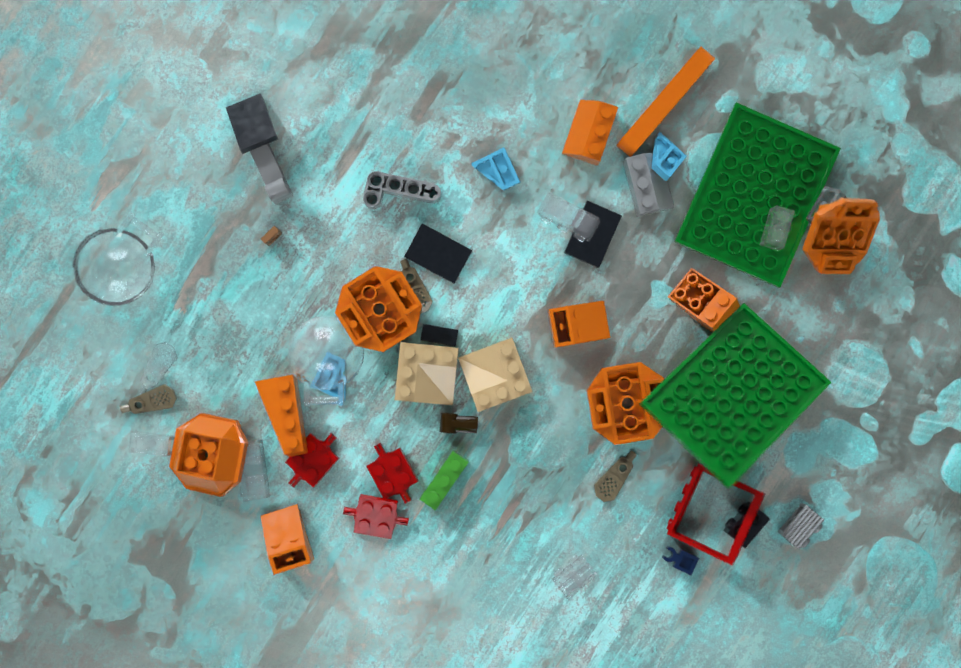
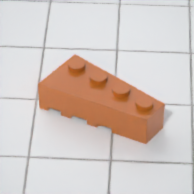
M292 374L255 381L284 455L291 457L307 454L308 449L297 378Z

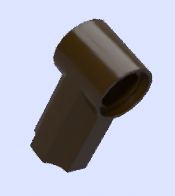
M441 413L439 432L477 434L478 417Z

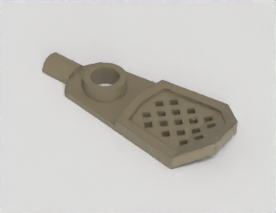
M403 259L400 261L403 268L401 272L405 278L408 274H413V280L408 281L415 294H418L416 296L422 304L420 313L422 314L429 310L433 301L416 269L410 267L407 259Z
M163 384L130 399L128 404L120 406L121 413L131 411L134 414L168 409L174 406L177 397L174 389ZM136 402H140L142 408H138Z
M630 451L626 457H620L594 484L595 494L603 502L615 500L633 468L632 461L637 456L634 452ZM621 465L626 466V470L623 472L619 470Z

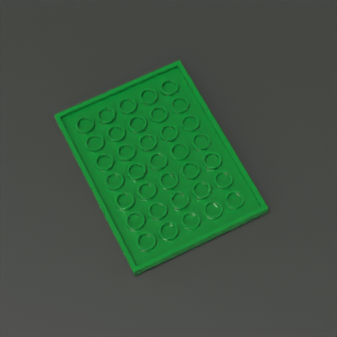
M736 102L674 242L780 288L841 148Z
M743 303L639 405L715 478L729 489L832 382Z

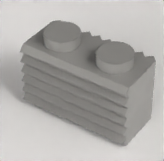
M801 503L777 532L795 548H805L810 542V536L813 533H818L823 527L822 522L824 519L808 505Z

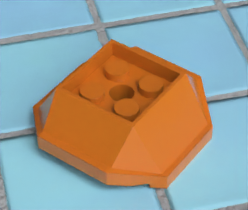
M841 198L834 203L819 206L818 211L814 214L802 248L817 272L820 274H851L855 266L867 254L880 220L878 203L871 199Z
M374 266L342 286L335 314L355 346L385 352L417 332L422 304L401 271ZM378 304H383L385 307V311L381 315L375 313V307Z
M642 362L601 368L586 390L592 428L614 445L654 439L662 426L639 404L664 380V377L654 372ZM625 398L631 400V406L627 409L622 406V401Z
M200 413L176 428L169 467L186 489L223 497L241 482L248 441L241 429L239 420Z

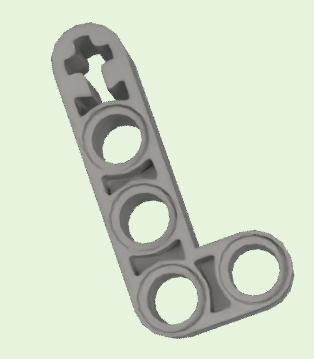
M269 143L251 150L250 153L263 178L266 192L274 204H278L293 197L292 191Z
M374 171L368 175L363 195L365 205L371 210H376L382 204L384 193L435 204L441 199V190L438 185ZM376 177L382 179L381 184L378 186L372 185V180ZM394 181L400 183V188L397 190L390 188L391 183ZM413 185L419 187V191L416 194L409 192V188ZM432 190H435L437 195H434L433 198H430V195L425 193H431ZM370 196L377 197L375 204H368Z

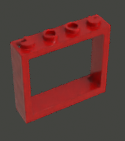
M698 463L697 467L694 466L690 473L692 477L690 483H686L683 488L682 494L684 496L682 501H678L674 508L676 514L674 519L670 518L668 522L667 534L733 566L766 494L739 481L733 484V486L755 496L727 556L677 532L703 473L705 472L713 476L702 464Z

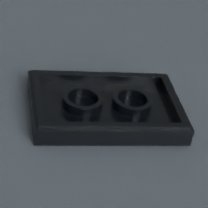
M261 93L226 107L242 154L278 140Z
M587 200L564 253L599 268L622 215Z
M422 223L404 257L455 284L472 250Z

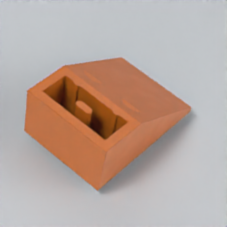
M693 268L688 271L668 296L671 301L712 333L740 307L735 296Z
M604 300L547 310L554 348L610 338Z
M298 504L260 516L267 554L274 575L312 563L315 558Z

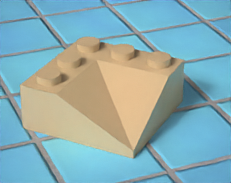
M513 338L458 358L478 412L532 392Z
M400 342L394 400L453 405L459 348Z

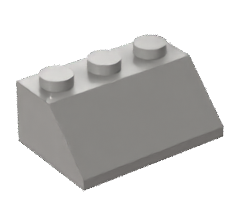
M653 153L628 157L623 161L637 217L674 208L668 181H665L652 169Z

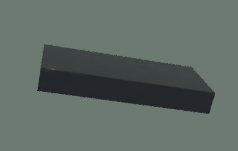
M423 324L420 340L456 347L458 330Z

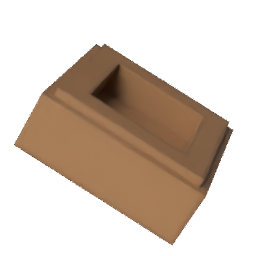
M273 226L261 240L270 246L282 235V232L276 226Z

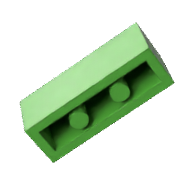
M453 450L419 500L436 511L469 463V460Z

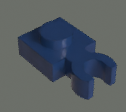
M667 546L666 549L671 551L672 554L670 557L662 555V558L667 562L674 561V568L692 575L699 557L680 549L679 553H676L674 548Z

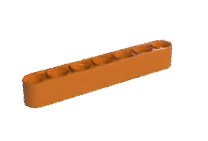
M700 46L616 146L629 157H632L715 60V57Z

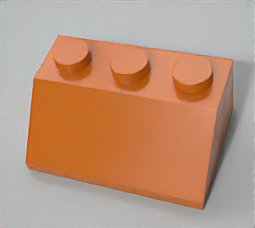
M580 100L562 154L598 166L618 107L602 101Z

